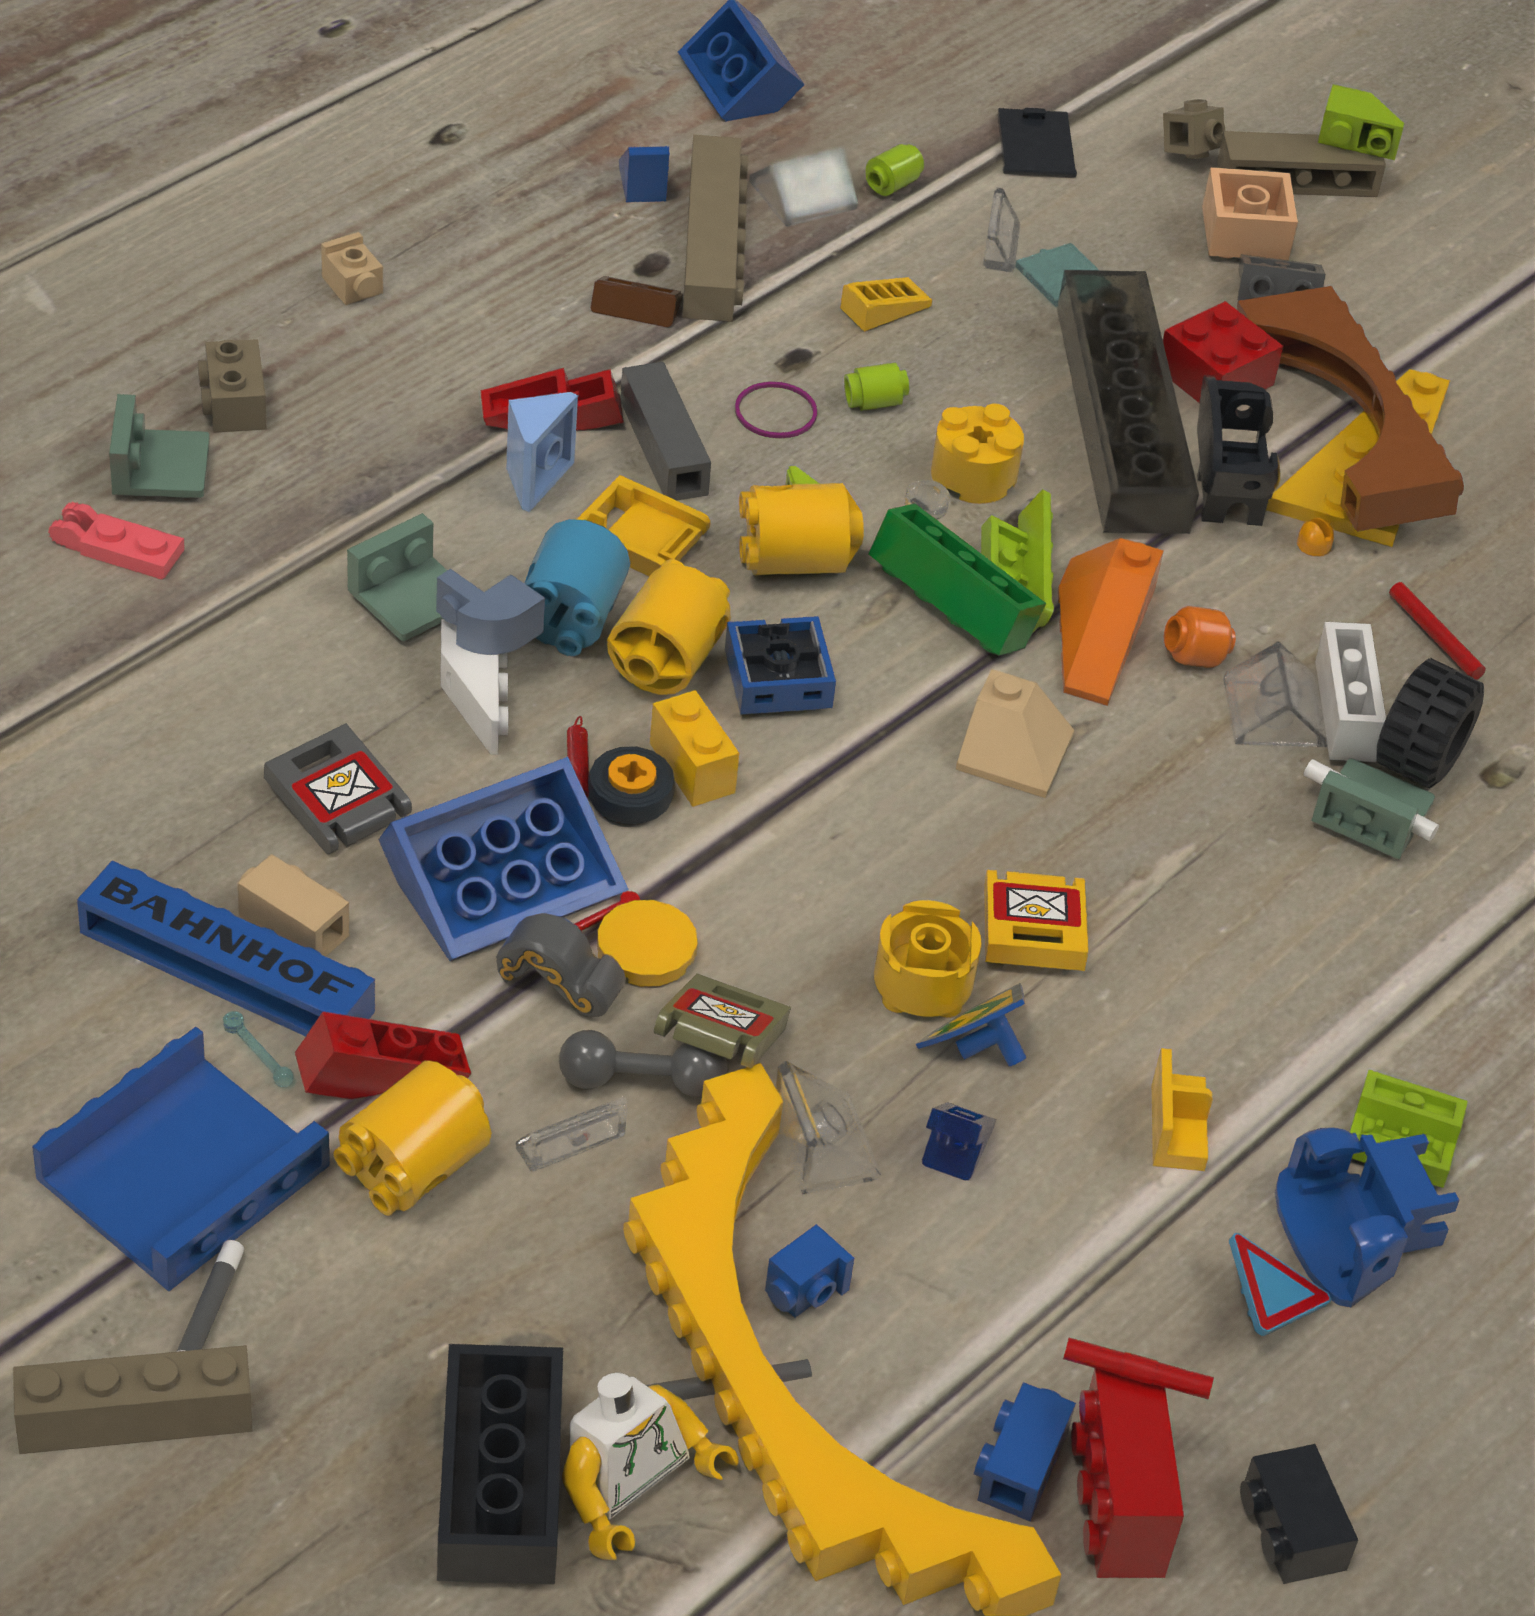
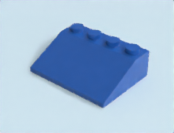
M568 757L393 821L378 839L398 885L449 961L506 940L518 923L528 916L547 913L565 917L629 890Z

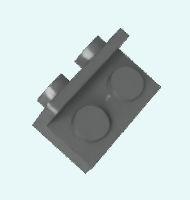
M1241 254L1238 268L1241 280L1237 300L1324 287L1326 274L1320 264Z

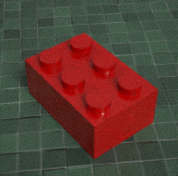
M1094 1368L1089 1390H1081L1080 1422H1073L1071 1429L1072 1453L1074 1456H1081L1083 1470H1079L1077 1477L1078 1502L1080 1505L1088 1506L1089 1520H1085L1083 1528L1085 1554L1094 1555L1097 1578H1165L1184 1518L1166 1389Z

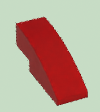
M560 368L481 390L483 419L487 426L508 429L509 400L566 392L578 395L576 431L623 423L624 420L620 393L611 369L568 380L565 369Z

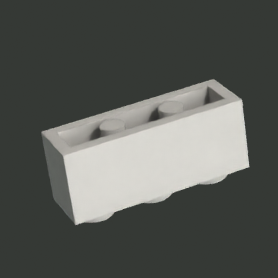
M1325 622L1315 663L1329 759L1348 761V759L1352 758L1357 761L1376 762L1377 743L1386 715L1371 624Z

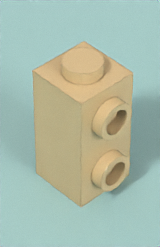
M271 854L257 867L248 869L238 882L239 917L252 924L269 928L283 938L303 947L317 950L325 957L349 937V902L337 891L327 889L306 876L295 865H288Z

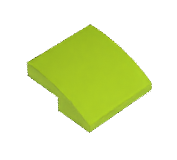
M1368 1070L1350 1133H1356L1359 1141L1361 1135H1373L1376 1143L1425 1134L1429 1144L1425 1154L1417 1156L1432 1185L1444 1188L1468 1101ZM1365 1152L1353 1154L1352 1159L1365 1163L1367 1156Z

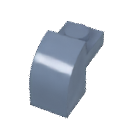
M452 569L437 577L436 612L445 621L457 626L456 645L483 655L505 654L521 648L543 633L545 598L510 574L485 592Z

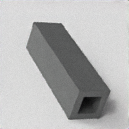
M657 362L622 368L621 404L662 494L676 501L708 496L711 460L665 363Z

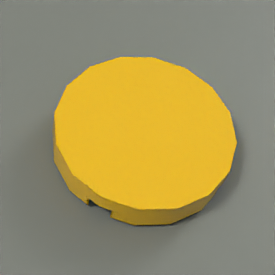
M634 900L615 907L604 916L597 933L598 958L601 959L605 954L613 956L622 967L625 977L628 978V983L640 987L662 986L678 980L686 973L687 967L691 963L693 964L697 955L696 928L689 917L673 905L656 900Z

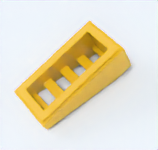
M909 277L862 281L843 286L840 309L863 331H867L932 306V299Z

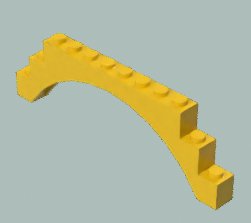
M761 1063L755 1064L753 1068L746 1067L705 1080L703 1082L701 1104L697 1105V1117L701 1128L667 1139L666 1160L661 1163V1175L666 1187L630 1198L629 1219L623 1225L624 1236L633 1254L640 1253L646 1264V1277L652 1292L655 1295L662 1294L667 1303L668 1317L675 1335L678 1338L685 1337L690 1346L691 1360L698 1378L701 1381L711 1379L715 1389L714 1402L717 1413L723 1424H731L739 1438V1452L747 1469L750 1471L755 1469L763 1483L764 1500L770 1513L773 1516L780 1515L788 1530V1544L794 1558L798 1563H806L815 1581L875 1559L876 1568L881 1580L887 1587H894L903 1605L962 1582L964 1583V1590L969 1603L976 1611L982 1610L984 1616H1027L1054 1605L1062 1574L1034 1527L957 1509L892 1480L840 1445L795 1401L762 1353L741 1303L732 1252L733 1230L746 1185L772 1142L779 1134L783 1100Z

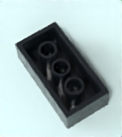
M449 1344L437 1546V1581L555 1584L558 1547L563 1347Z

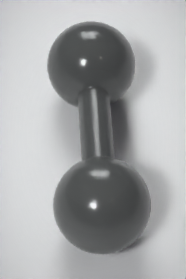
M582 1030L572 1034L563 1043L559 1053V1066L563 1076L572 1085L583 1089L600 1087L607 1083L615 1072L671 1076L674 1085L682 1093L690 1097L702 1098L703 1082L705 1080L728 1073L727 1058L686 1043L680 1045L672 1056L616 1051L613 1042L606 1035L595 1030Z

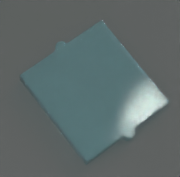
M1072 243L1050 250L1041 249L1040 253L1016 260L1015 267L1055 307L1079 299L1086 301L1088 296L1111 289L1112 282Z

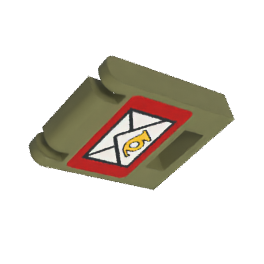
M696 974L661 1009L656 1019L654 1033L665 1037L676 1025L673 1039L728 1059H732L735 1056L739 1044L746 1045L741 1065L753 1068L785 1031L791 1007Z

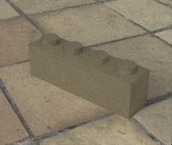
M1223 131L1217 160L1218 168L1290 173L1293 194L1378 197L1386 164L1382 157L1318 143L1319 135L1236 131Z
M247 1345L13 1367L14 1418L19 1454L252 1432Z

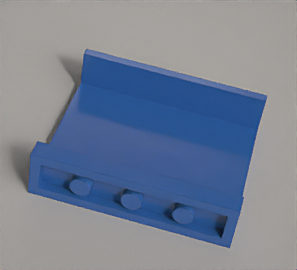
M194 1027L181 1038L168 1042L159 1054L140 1068H134L127 1072L118 1084L99 1098H92L86 1102L77 1114L58 1128L46 1131L38 1142L32 1146L36 1179L167 1291L172 1290L218 1254L226 1240H236L330 1166L329 1132L313 1121L299 1133H296L205 1059L203 1031L198 1027Z

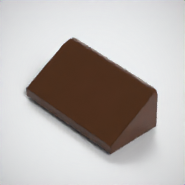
M603 276L594 283L590 308L594 313L671 327L682 302L683 293L678 290Z

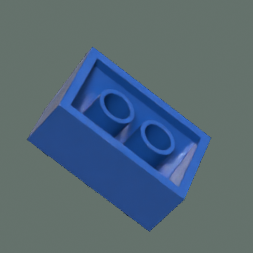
M728 0L678 51L721 118L725 121L778 112L805 85L762 22L736 0Z

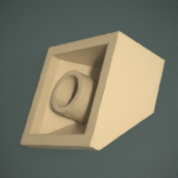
M991 669L977 698L958 757L956 770L1046 798L1073 738L1074 729L1036 682Z

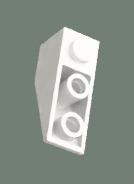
M441 619V687L491 755H498V735H508V706H499V701L508 700V673H499V668H507L508 653L483 655L456 645L457 626Z

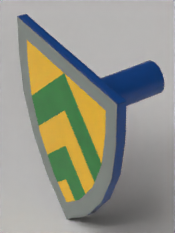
M1021 983L953 1018L917 1042V1048L920 1049L937 1044L986 1023L987 1026L955 1041L964 1060L997 1044L1008 1066H1013L1026 1059V1055L1005 1016L1006 1013L1025 1004Z

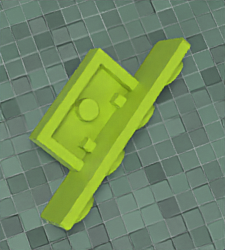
M1043 489L1019 514L1018 528L993 515L981 526V554L1046 602L1033 632L1038 627H1043L1048 623L1054 610V604L1052 603L1054 574L1051 571V553L1053 550L1051 523L1053 513L1051 512V493Z

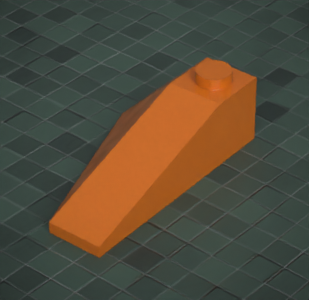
M1119 538L1070 559L1057 592L1058 603H1060L1059 628L1062 633L1063 693L1108 706L1154 594L1164 550L1147 546L1140 542Z

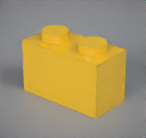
M690 691L653 703L650 745L657 754L665 758L673 769L675 782L691 806L694 807L734 794L736 791L740 753L697 691Z

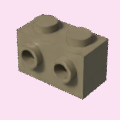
M258 339L205 342L206 360H198L199 386H208V388L201 389L203 415H211L213 433L267 430L266 395Z

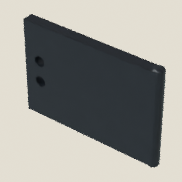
M998 108L997 115L1004 174L1057 177L1077 176L1068 112L1046 111L1043 108Z

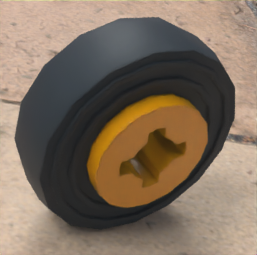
M638 746L618 747L606 751L594 761L589 772V799L598 812L614 821L632 824L657 819L668 810L674 796L675 782L673 769L666 759L656 752Z

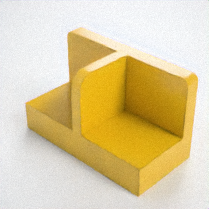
M1161 1048L1151 1085L1153 1166L1205 1171L1208 1161L1207 1119L1213 1101L1212 1091L1206 1088V1077L1172 1074V1049Z

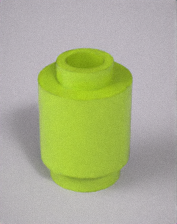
M898 144L867 162L865 169L867 183L876 193L888 196L919 178L920 173L924 170V159L921 152L911 144Z
M893 362L855 368L854 373L845 374L844 389L849 408L860 407V410L864 411L902 405L903 396L909 395V379L906 370H899L897 363Z

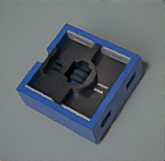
M819 616L783 618L780 624H766L765 620L727 622L725 653L740 715L833 708L836 679Z

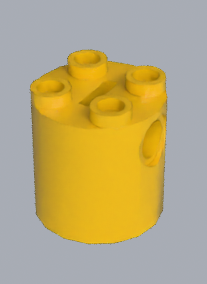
M843 483L792 484L782 486L752 485L749 491H741L739 494L740 518H746L747 536H740L739 540L741 563H746L747 570H751L753 575L844 573L863 543L864 523L862 511Z
M666 560L660 568L653 571L615 624L607 639L608 654L615 668L627 681L644 691L658 695L676 694L685 689L725 631L727 622L731 620L730 604L727 600L730 595L728 586L721 579L710 578L696 568L685 566L678 560Z
M425 1060L377 1097L366 1108L340 1126L338 1137L340 1146L333 1152L334 1159L343 1172L349 1176L356 1175L364 1187L369 1190V1197L373 1205L382 1214L390 1216L397 1210L406 1211L413 1207L423 1195L450 1177L490 1144L492 1132L488 1117L484 1111L483 1097L468 1078L456 1075L452 1070L438 1062Z

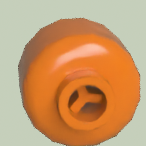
M1196 606L1181 608L1168 620L1164 631L1165 647L1170 651L1174 660L1183 665L1214 668L1219 666L1225 660L1227 654L1232 652L1236 641L1235 631L1231 627L1230 620L1226 614L1211 608Z

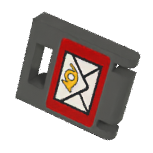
M347 723L264 764V779L326 854L338 850L339 842L336 835L347 847L388 826L396 820V813L403 817L412 811V803L407 794ZM330 755V759L304 772H301L299 770L311 763H314Z

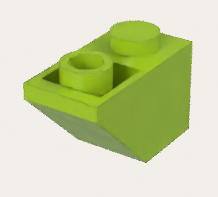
M1333 84L1325 109L1318 143L1395 160L1404 122L1372 93Z

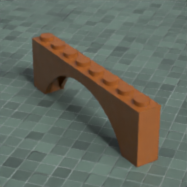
M1332 286L1238 301L1237 310L1283 345L1280 358L1281 364L1302 369L1331 382L1350 395L1372 420L1379 439L1366 456L1346 469L1344 473L1340 506L1357 532L1456 514L1458 498L1464 490L1460 471L1454 469L1446 457L1443 446L1437 444L1429 432L1427 422L1419 417L1413 408L1410 397L1403 393L1396 382L1394 373L1391 370L1388 371L1380 359L1378 349L1372 347L1364 334L1361 324L1356 323L1349 312L1347 303L1341 301Z

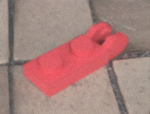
M73 501L72 503L69 502L62 510L63 513L61 515L64 520H55L48 531L49 537L56 544L78 551L83 556L162 580L167 576L185 550L184 538L106 514L100 513L98 515L91 506L83 503L79 504L78 502L74 503Z

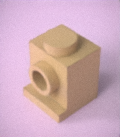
M360 232L321 243L322 278L345 305L383 294V266L363 244V236Z

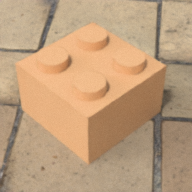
M1210 167L1202 205L1208 255L1229 259L1233 257L1240 258L1241 254L1289 260L1298 224L1290 173Z

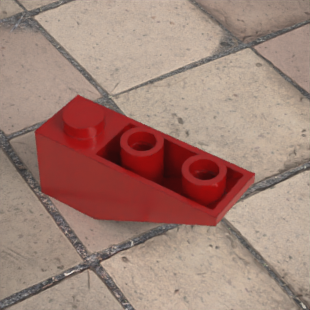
M329 1012L321 1013L295 1051L305 1093L345 1099H357L382 1094L425 1060L438 1062L452 1070L456 1075H462L466 1078L471 1075L460 1035L457 1033Z

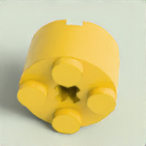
M993 403L986 407H949L943 411L937 426L931 464L932 479L940 490L947 494V489L949 488L960 493L959 500L981 504L1001 500L1007 496L1008 489L1012 486L1015 487L1022 456L1024 434L1019 424L1010 417L1009 409L1004 405Z
M931 900L910 902L903 905V911L891 917V914L887 916L881 926L874 968V980L879 993L882 995L883 1005L895 1013L906 1012L923 1017L942 1016L951 1018L957 1016L961 1012L962 1006L972 994L981 951V935L973 921L970 926L960 917V910L952 905Z

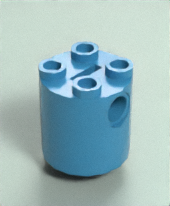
M568 519L555 523L545 533L524 583L545 598L543 633L538 635L536 639L542 643L556 646L557 650L566 656L579 655L583 648L591 646L600 638L608 613L613 609L628 575L631 564L628 551L620 539L605 527L587 520Z

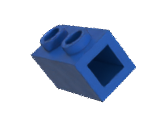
M1024 1382L1015 1402L1005 1399L993 1429L994 1432L1000 1433L995 1446L989 1443L984 1444L974 1470V1475L982 1478L977 1501L1031 1522L1067 1438L1076 1403L1061 1397L1055 1391L1045 1388L1040 1389Z

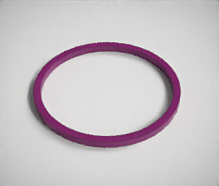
M762 382L749 386L739 394L735 403V414L739 422L753 433L769 438H791L805 433L814 425L817 418V406L813 398L797 386L783 382ZM772 387L783 388L804 397L811 405L813 415L805 426L797 430L769 432L747 422L742 416L739 406L742 399L755 390Z

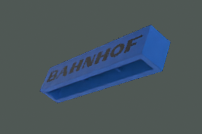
M112 860L77 899L81 934L305 1037L322 1012L370 1019L375 1013V979L366 975L360 969L345 966L325 957L313 948L303 947L279 936L269 928L259 927L243 920L227 909L217 908L192 897L188 892L180 888L170 887L150 878L138 869H130Z

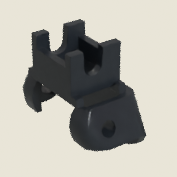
M1204 375L1202 379L1197 423L1200 458L1197 480L1201 481L1202 522L1223 523L1228 508L1232 504L1243 503L1248 506L1247 525H1263L1268 500L1272 498L1273 492L1280 482V463L1277 453L1271 452L1270 460L1268 458L1266 433L1269 432L1273 424V405L1270 394L1262 387L1248 382L1216 380L1213 375ZM1241 405L1250 406L1248 409L1242 411L1237 409ZM1222 429L1257 431L1256 443L1223 441Z

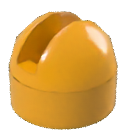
M1320 517L1313 518L1305 522L1300 528L1297 546L1305 554L1324 556L1331 551L1334 541V529L1327 520Z

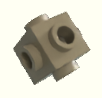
M1194 99L1184 101V107L1163 113L1164 152L1185 154L1186 158L1189 159L1209 157V151L1218 149L1221 145L1223 131H1225L1224 107L1207 106V100Z

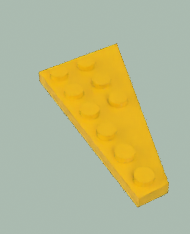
M1409 369L1396 382L1403 393L1410 397L1413 408L1419 417L1427 422L1429 432L1432 435L1450 380L1437 377L1432 373ZM1365 410L1273 493L1272 498L1268 500L1267 511L1304 522L1320 517L1327 520L1335 531L1393 547L1400 524L1357 532L1340 506L1345 470L1366 456L1379 439L1376 428Z

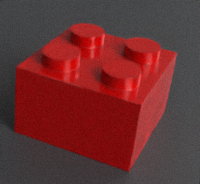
M1224 301L1165 329L1157 370L1200 404L1204 375H1213L1216 380L1248 382L1263 389L1273 386L1283 345Z

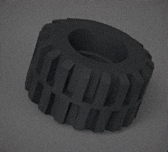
M1432 658L1425 660L1409 676L1390 708L1377 743V763L1429 789L1435 786L1451 770L1473 731L1483 704L1484 684Z

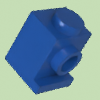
M816 1224L769 1258L765 1291L771 1302L779 1310L789 1312L796 1318L811 1306L817 1308L823 1305L832 1296L834 1291H837L841 1296L849 1291L855 1258Z

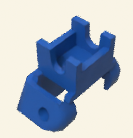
M1333 1127L1311 1130L1296 1138L1288 1167L1279 1173L1275 1189L1277 1212L1286 1236L1306 1274L1314 1284L1328 1292L1331 1300L1337 1305L1351 1308L1394 1277L1403 1253L1443 1245L1449 1230L1445 1221L1429 1224L1423 1223L1432 1217L1455 1212L1460 1200L1455 1192L1438 1195L1417 1156L1425 1154L1429 1144L1425 1134L1376 1143L1373 1135H1361L1359 1141L1356 1133H1350L1347 1130ZM1365 1152L1367 1159L1361 1176L1360 1174H1349L1348 1169L1353 1154Z

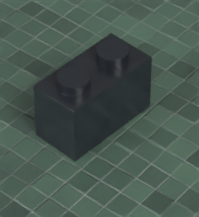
M1316 1444L1253 1456L1245 1480L1240 1485L1241 1500L1247 1514L1255 1516L1261 1530V1546L1264 1556L1270 1564L1275 1563L1283 1584L1347 1571L1357 1546L1358 1538Z

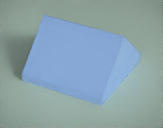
M572 392L509 400L506 469L521 509L530 512L574 464L578 395Z

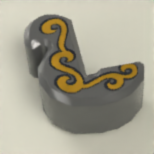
M547 913L528 916L520 921L496 956L497 970L505 983L519 977L529 968L533 967L580 1014L590 1017L603 1016L626 982L625 973L613 956L605 954L601 959L597 958L592 952L587 937L578 926L564 917Z

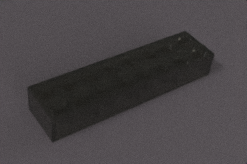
M1064 270L1057 312L1103 533L1190 534L1199 491L1146 271Z

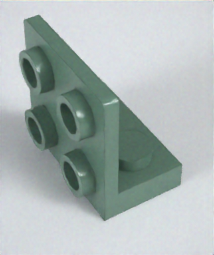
M117 394L109 451L112 495L180 498L203 497L210 444L209 433L203 431L145 429V414L137 413L136 395Z
M423 513L347 549L348 591L401 641H406L440 624L441 619H443L436 612L437 577L446 572L447 569L433 557L434 523Z
M1352 758L1348 759L1340 772L1341 774L1330 770L1322 782L1311 821L1396 859H1400L1414 836L1412 829L1417 814L1423 817L1427 815L1433 805L1435 795Z

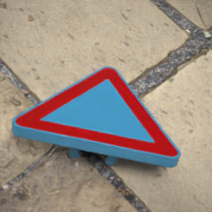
M1234 1233L1230 1237L1229 1244L1242 1285L1241 1293L1245 1295L1249 1309L1247 1315L1251 1317L1254 1329L1259 1335L1266 1336L1325 1307L1331 1301L1328 1292L1240 1233Z

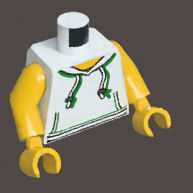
M612 1373L604 1376L597 1386L599 1397L574 1415L570 1422V1450L562 1472L563 1484L583 1523L590 1522L593 1527L588 1540L589 1550L594 1556L605 1560L617 1559L612 1549V1541L619 1550L632 1551L635 1546V1538L631 1529L622 1525H611L609 1520L690 1458L689 1448L693 1447L696 1451L694 1464L697 1471L704 1476L723 1480L722 1476L714 1468V1460L717 1454L727 1464L737 1466L739 1463L738 1455L732 1447L709 1441L705 1436L709 1430L680 1397L660 1385L647 1387L635 1377H628L623 1373Z

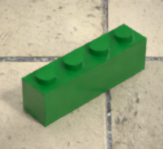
M915 503L887 510L868 553L869 556L882 565L884 572L902 580L914 590V594L919 599L933 604L946 615L947 620L951 624L965 629L979 640V644L983 649L998 656L1026 647L1046 605V602Z

